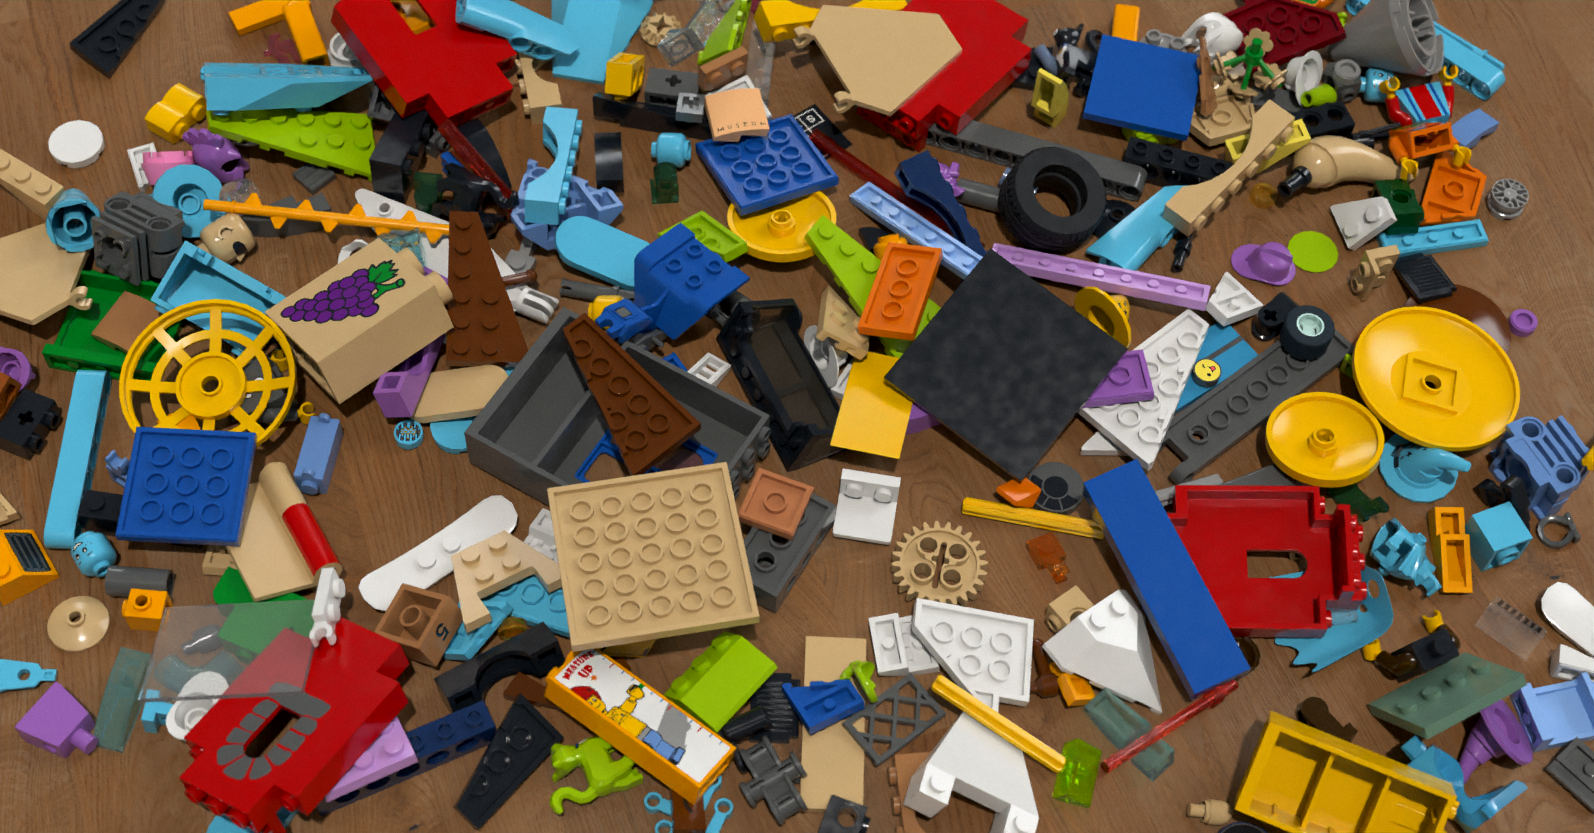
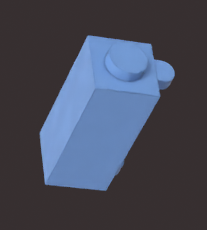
M320 413L319 417H310L293 475L299 489L306 494H327L344 435L340 420L332 419L326 413Z

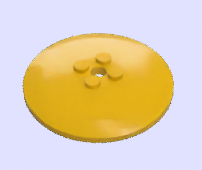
M1413 306L1394 309L1371 321L1359 336L1354 347L1352 372L1356 387L1363 401L1385 426L1411 442L1424 447L1439 448L1446 451L1477 449L1498 439L1506 431L1505 426L1513 422L1520 403V386L1512 362L1502 347L1488 333L1461 316L1430 307ZM1425 381L1432 382L1437 389L1428 387Z

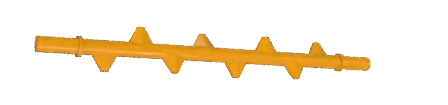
M251 193L245 203H239L236 200L229 202L204 199L203 203L204 210L270 217L275 229H280L287 219L321 222L326 233H331L338 224L370 227L375 229L378 238L381 240H385L391 230L425 233L430 244H435L442 235L449 236L448 224L419 222L413 211H407L401 220L366 216L361 204H356L349 214L315 211L309 200H304L297 209L262 205L257 193Z

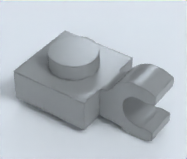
M525 236L519 252L511 249L504 261L515 274L526 272L528 269L534 270L537 265V259L532 256L535 254L538 245Z

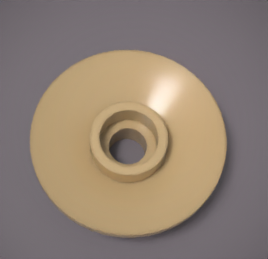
M89 596L72 597L60 603L51 613L47 624L48 635L54 645L61 650L67 652L87 651L98 645L107 635L110 627V615L106 606L96 598ZM81 617L79 621L71 622L74 618Z

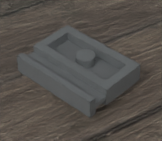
M1576 737L1545 771L1594 814V751Z

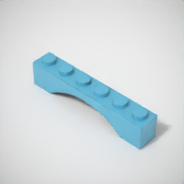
M546 106L543 119V144L551 151L555 161L548 171L528 183L525 195V222L558 225L560 214L565 215L566 198H569L573 167L576 164V151L579 150V141L583 128V120H578V109Z

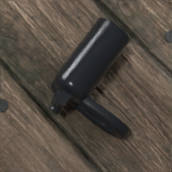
M760 705L728 720L716 734L736 747L733 755L734 760L740 771L746 773L748 768L739 753L740 749L737 743L773 727L765 708Z

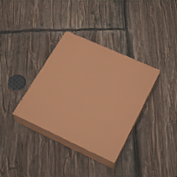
M758 468L738 512L739 522L793 541L814 493V487Z

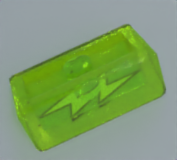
M1079 738L1064 743L1062 756L1065 757L1066 764L1057 773L1052 797L1058 801L1090 808L1102 751Z

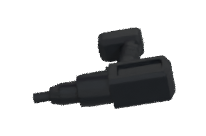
M1510 476L1501 482L1500 486L1490 479L1482 481L1479 484V490L1483 503L1492 505L1499 499L1505 503L1510 501L1530 532V513L1528 509L1530 501L1524 480L1517 476Z

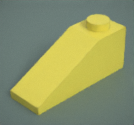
M1302 119L1294 121V133L1286 143L1281 142L1277 146L1274 155L1269 160L1264 159L1260 163V167L1255 174L1260 173L1311 142V137ZM1249 134L1225 140V161L1236 163L1247 147Z

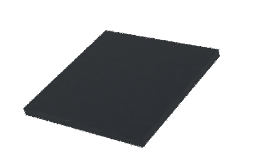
M990 248L884 376V380L1018 482L1022 483L1126 354L1128 348Z

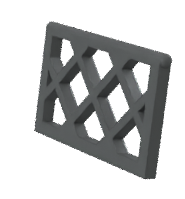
M909 673L877 697L879 701L868 703L864 709L845 720L842 726L874 762L875 766H879L946 716V712L937 704L912 673ZM909 683L916 691L915 698L899 696V690ZM885 700L893 701L892 715L875 713V707ZM898 702L915 705L914 719L897 716ZM920 706L930 707L936 715L928 721L920 720ZM860 718H868V733L858 732L852 724ZM874 720L891 722V737L874 734ZM897 723L913 725V732L904 739L896 738ZM873 741L890 743V749L879 757L873 749Z

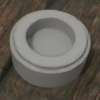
M1343 59L1335 64L1333 77L1342 85H1352L1357 82L1361 69L1356 62Z

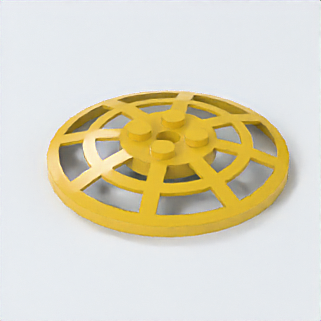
M209 299L180 305L150 323L130 347L123 362L119 379V398L122 412L129 427L135 433L136 427L141 426L134 413L132 391L150 393L154 413L160 421L154 428L181 429L177 425L192 415L197 419L203 420L202 430L215 431L216 420L232 415L240 425L229 431L244 432L248 430L249 432L256 433L257 448L279 428L289 412L297 384L296 362L284 333L274 321L261 311L247 304L232 300ZM222 312L245 316L262 325L264 329L254 341L238 332L222 329ZM201 313H210V330L192 333L178 342H175L165 331L172 324L187 317ZM273 336L285 354L289 370V376L272 378L270 363L262 351V348ZM156 338L167 351L156 364L151 381L133 379L140 357L148 345ZM222 339L237 342L245 346L246 349L234 359L230 355L222 353ZM210 340L209 352L201 353L191 358L184 351L185 348L197 342ZM254 357L258 359L262 367L264 380L247 381L243 368ZM175 358L182 365L176 381L161 382L166 368ZM211 380L219 382L216 390L212 392L204 391L207 382ZM288 388L287 397L281 411L274 422L266 430L263 429L256 421L266 409L271 392ZM263 392L259 404L249 416L240 407L246 394ZM160 393L176 394L182 407L167 417L161 404Z

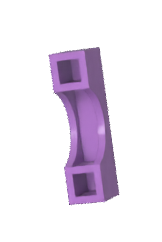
M445 333L401 362L398 372H386L380 376L373 395L385 418L412 417L445 339Z

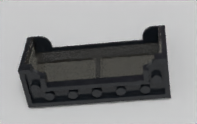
M794 299L739 302L716 337V340L752 406L770 415L769 428L772 430L769 438L787 471L801 469L849 450L830 445L840 406L797 332L802 324L803 316Z

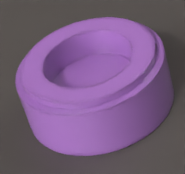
M1518 309L1512 312L1508 319L1510 331L1514 335L1528 337L1535 331L1538 320L1532 312Z

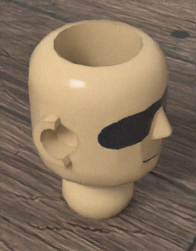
M227 213L202 229L199 236L202 243L197 247L227 264H231L235 260L241 262L244 255L255 246V240L239 215Z

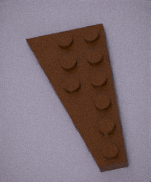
M450 211L448 287L452 292L453 300L447 303V313L454 327L447 331L446 366L476 367L495 365L498 367H516L529 350L478 212Z
M583 313L563 328V336L631 476L644 474L701 430V423L586 313Z

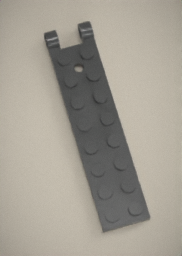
M1335 329L1329 347L1321 357L1313 360H1302L1291 356L1284 350L1279 339L1171 420L1159 452L1168 444L1184 462L1180 463L1171 472L1169 478L1176 485L1191 481L1198 472L1266 422L1279 404L1293 396L1303 394L1340 366L1346 354L1353 355L1354 346ZM1200 434L1203 439L1197 440L1193 435Z

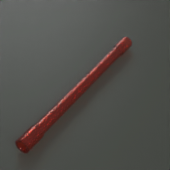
M815 129L812 131L809 138L816 148L832 156L863 179L871 182L952 236L944 222L932 210L919 201L908 197L902 188L846 151L820 130Z

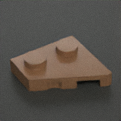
M741 46L700 66L698 86L703 91L717 90L745 76L748 60L746 49Z

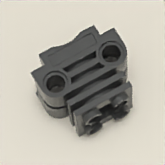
M122 191L108 198L104 202L105 212L99 213L100 218L97 216L91 218L96 266L135 286L141 284L140 279L147 281L149 275L163 279L183 245L182 227L185 226L183 212L173 206L157 202L152 196L142 191L134 196Z

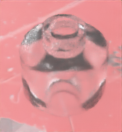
M238 178L226 183L221 188L219 200L229 202L236 200V202L245 203L251 193H257L260 199V192L253 181L247 178Z

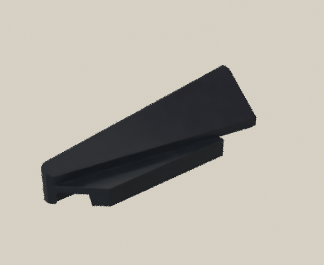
M603 92L593 95V115L618 119L620 127L657 133H683L685 137L700 140L712 139L709 121L705 115L702 123H688L675 120L676 108L616 99L612 95Z

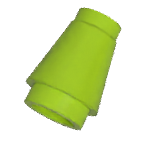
M1321 84L1303 92L1301 95L1302 105L1311 108L1321 106L1327 102L1333 103L1337 100L1335 89L1328 84Z

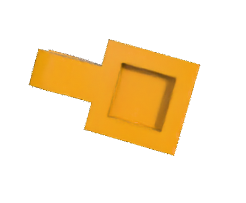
M1055 662L1050 663L1051 672L1059 676L1057 678L1058 685L1068 706L1090 705L1096 700V696L1087 678L1076 673L1070 675L1061 671Z

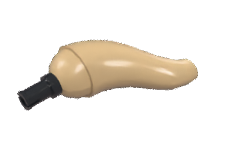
M1327 135L1316 137L1295 151L1290 176L1277 185V190L1281 196L1288 198L1299 188H1328L1345 181L1374 184L1377 180L1402 179L1400 178L1402 164H1398L1395 158L1386 156L1362 143L1342 136ZM1410 173L1407 176V182L1409 183L1415 179Z

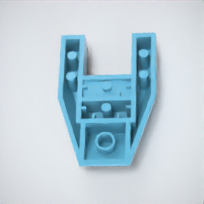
M204 63L207 110H212L214 115H229V111L285 108H295V111L301 112L312 111V107H319L373 81V78L365 68L278 63Z

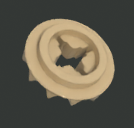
M654 12L652 17H645L644 22L641 23L640 33L642 38L653 46H669L680 38L681 23L676 20L675 15L668 16L666 12L663 15H658ZM660 25H664L665 28H663L662 31H660V34H658L657 28H659Z

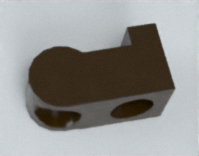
M1318 697L1307 698L1297 712L1296 718L1298 722L1350 743L1358 732L1350 722L1343 727L1329 712L1326 702Z

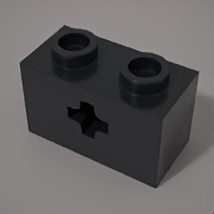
M24 388L0 422V449L30 461L34 454L42 449L50 431L55 429L60 422L61 413L55 400Z

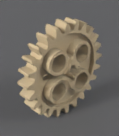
M935 521L934 528H930L926 522H923L922 531L913 526L911 535L904 533L902 542L897 541L896 551L892 553V561L894 562L891 564V572H895L893 582H900L898 592L908 591L907 601L913 598H920L957 605V602H959L963 607H966L968 598L975 600L977 591H982L984 585L982 581H986L987 577L985 570H987L988 561L984 560L985 550H978L980 541L970 542L972 533L969 532L963 536L961 534L962 526L957 527L955 531L951 530L950 522H947L945 528H941L938 521ZM941 545H946L947 548L938 587L933 588L932 583ZM929 548L932 549L934 552L927 553L924 552L922 549ZM950 555H960L962 559H955ZM916 574H925L928 578L922 579L917 577ZM946 580H953V581H955L957 584H956V585H949V584H947L945 581H946Z

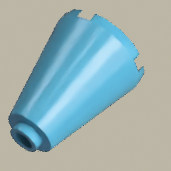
M68 189L64 191L46 217V231L51 242L65 248L69 252H83L93 248L91 218L94 216L100 218L99 213L101 211L81 190Z

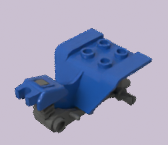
M680 222L636 255L634 259V303L626 298L606 306L601 315L595 320V323L600 328L610 327L607 330V334L612 339L618 337L619 343H624L628 340L649 352L656 345L660 348L664 347V343L661 341L668 336L673 340L678 339L704 316L716 320L723 327L729 316L720 310L721 307L718 303L747 283L750 277L736 266L731 267L719 254L713 253L695 238V234Z

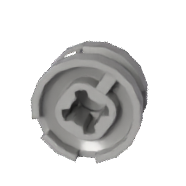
M1513 179L1498 180L1493 185L1486 199V208H1489L1491 210L1490 214L1502 221L1504 218H1508L1510 221L1515 220L1522 214L1524 206L1528 202L1529 193L1526 187L1519 181Z

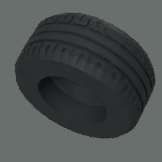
M1058 147L1037 148L1022 156L1004 179L998 195L1000 215L1006 228L1014 238L1034 251L1049 254L1067 253L1082 245L1101 223L1107 207L1105 186L1095 168L1079 154ZM1046 185L1058 190L1068 201L1071 216H1057L1045 210L1037 201L1033 186Z

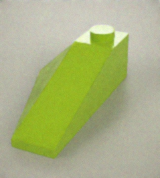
M736 0L706 41L704 51L700 50L698 66H702L741 47L752 0Z

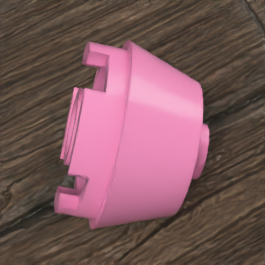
M184 151L152 152V158L151 152H142L143 163H140L149 185H155L158 178L166 170L175 166L196 165L193 151H185V156Z

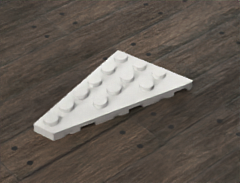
M1189 308L1133 349H1143L1154 390L1153 400L1081 408L1078 412L1134 460L1138 459L1140 465L1147 471L1153 467L1208 332L1209 324Z

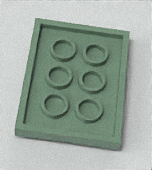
M1464 652L1460 656L1445 662L1368 705L1371 715L1428 740L1525 687L1527 684L1524 674Z

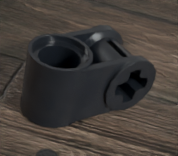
M1280 292L1258 311V320L1252 325V335L1263 342L1273 340V338L1280 334L1287 314L1299 305L1287 294Z

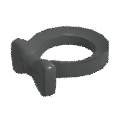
M1570 512L1565 513L1564 516L1548 515L1538 524V539L1547 547L1554 549L1563 548L1572 540L1574 543H1577L1581 539ZM1556 522L1567 525L1570 532L1563 540L1555 542L1546 538L1543 532L1544 527L1549 523Z

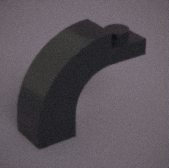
M474 119L453 128L454 132L450 133L452 143L463 151L474 175H478L486 181H491L498 185L501 192L512 188L499 151L479 119ZM486 192L485 196L489 197L492 195L490 192Z

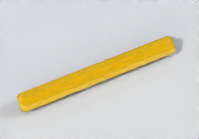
M965 497L962 504V513L966 515L1103 539L1105 536L1100 526L1090 519L1016 507Z
M937 676L932 683V691L1053 772L1059 773L1065 766L1066 759L1064 756L944 676Z

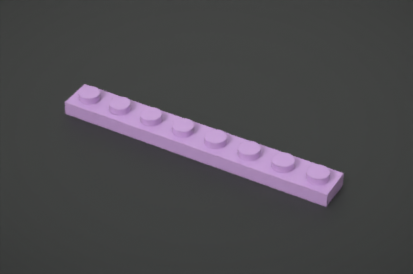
M994 243L992 250L1029 277H1038L1054 282L1078 285L1084 288L1086 286L1097 287L1108 293H1118L1163 304L1187 307L1193 310L1205 311L1211 288L1209 285Z

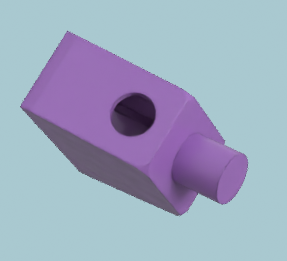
M57 681L15 726L24 741L62 758H67L76 748L85 754H89L96 748L99 741L97 737L90 733L95 726L90 714Z

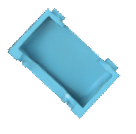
M184 241L150 300L156 303L154 309L163 314L180 305L209 299L236 301L247 304L265 314V311L287 297L194 244ZM222 312V329L238 332L254 341L264 329L262 325L245 316ZM201 313L185 318L205 330H210V313ZM222 339L233 346L231 352L238 356L246 349L245 346L237 342Z

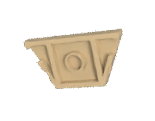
M828 286L821 294L816 337L821 341H824L827 336L836 340L834 344L836 348L846 351L860 360L869 351L870 335L859 334L858 331L861 317H858L844 300Z

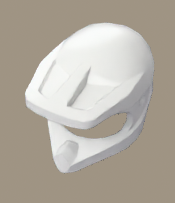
M1216 12L1208 13L1198 18L1182 35L1186 42L1185 46L1197 47L1192 54L1200 55L1199 39H1196V33L1200 28L1207 29L1204 38H1206L1211 66H1213L1212 60L1216 59V52H1219L1220 57L1225 56L1228 51L1235 52L1243 41V34L1238 30L1235 23Z

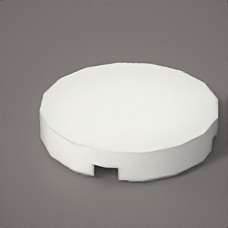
M81 120L70 121L59 126L51 134L48 141L49 151L55 162L74 169L86 167L94 163L105 148L104 137L100 129L91 122Z

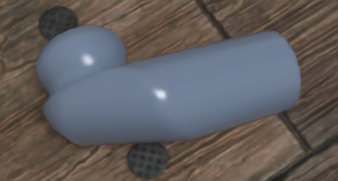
M1044 44L1036 47L1033 52L1045 70L1056 76L1058 74L1056 57L1051 55Z

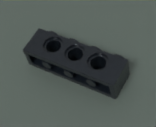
M1131 136L1123 162L1144 168L1148 173L1146 183L1160 187L1190 186L1203 183L1221 175L1234 165L1232 162Z

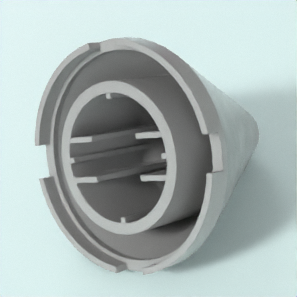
M1370 0L1343 27L1347 38L1327 46L1329 58L1335 62L1351 59L1359 67L1377 68L1417 76H1429L1438 73L1444 60V42L1442 34L1436 36L1433 21L1439 20L1432 0Z

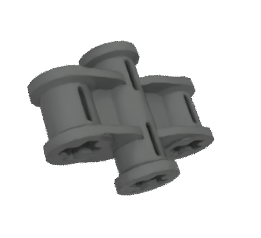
M766 734L762 736V741L747 750L743 748L739 750L744 762L754 776L747 783L744 781L739 783L753 808L757 806L758 801L766 798L780 825H783L785 819L796 812L808 809L792 782L800 776L803 778L808 776L794 751L790 752L789 757L781 762Z

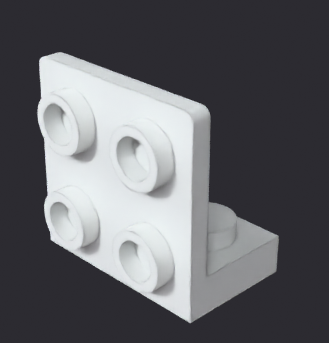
M843 468L833 536L890 545L901 477Z

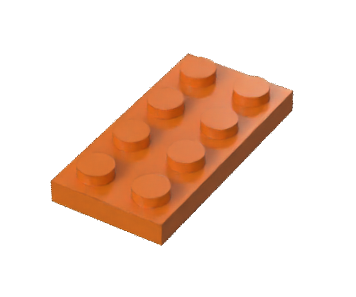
M888 242L858 324L859 334L914 341L943 257L942 248Z

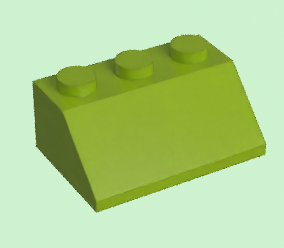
M724 631L713 639L712 644L702 655L692 661L691 666L682 676L672 682L671 687L663 696L717 733L778 667L744 637Z

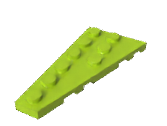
M206 109L208 130L213 134H219L222 137L237 142L246 140L260 144L259 148L267 151L270 148L285 152L284 156L324 168L328 166L344 170V174L354 176V173L369 177L368 181L372 182L369 158L375 149L372 124L367 114L262 109L229 111V115H214L212 110Z
M822 215L804 238L822 264L828 266L835 276L834 281L839 288L843 287L850 297L848 299L861 317L881 260ZM929 298L915 339L941 309ZM877 336L884 345L886 354L900 358L913 343V341Z

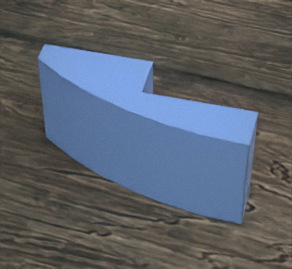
M1477 109L1452 125V135L1460 142L1459 146L1471 148L1478 144L1482 136L1494 132L1499 122L1481 109Z

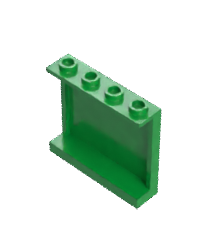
M82 270L79 286L88 288L84 299L92 298V305L88 310H80L70 306L54 345L46 343L42 354L49 368L74 373L78 370H107L110 372L111 379L119 380L122 365L127 354L118 348L116 351L92 337L91 333L124 291L154 303L150 299L159 283L151 280H140L141 284L135 286L117 276L102 274L95 270ZM186 319L180 320L165 329L175 342L179 338ZM158 340L153 343L144 357L138 361L133 379L151 381L156 364L167 351Z

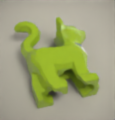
M600 736L588 737L575 745L555 743L551 747V764L554 770L553 782H557L576 767H580L588 788L581 792L572 787H560L552 793L549 799L550 807L555 813L562 814V800L565 798L580 804L590 802L596 797H604L613 792L625 791L642 784L643 775L638 772L637 768L632 770L635 762L626 755L619 760L613 761L610 754L617 749Z

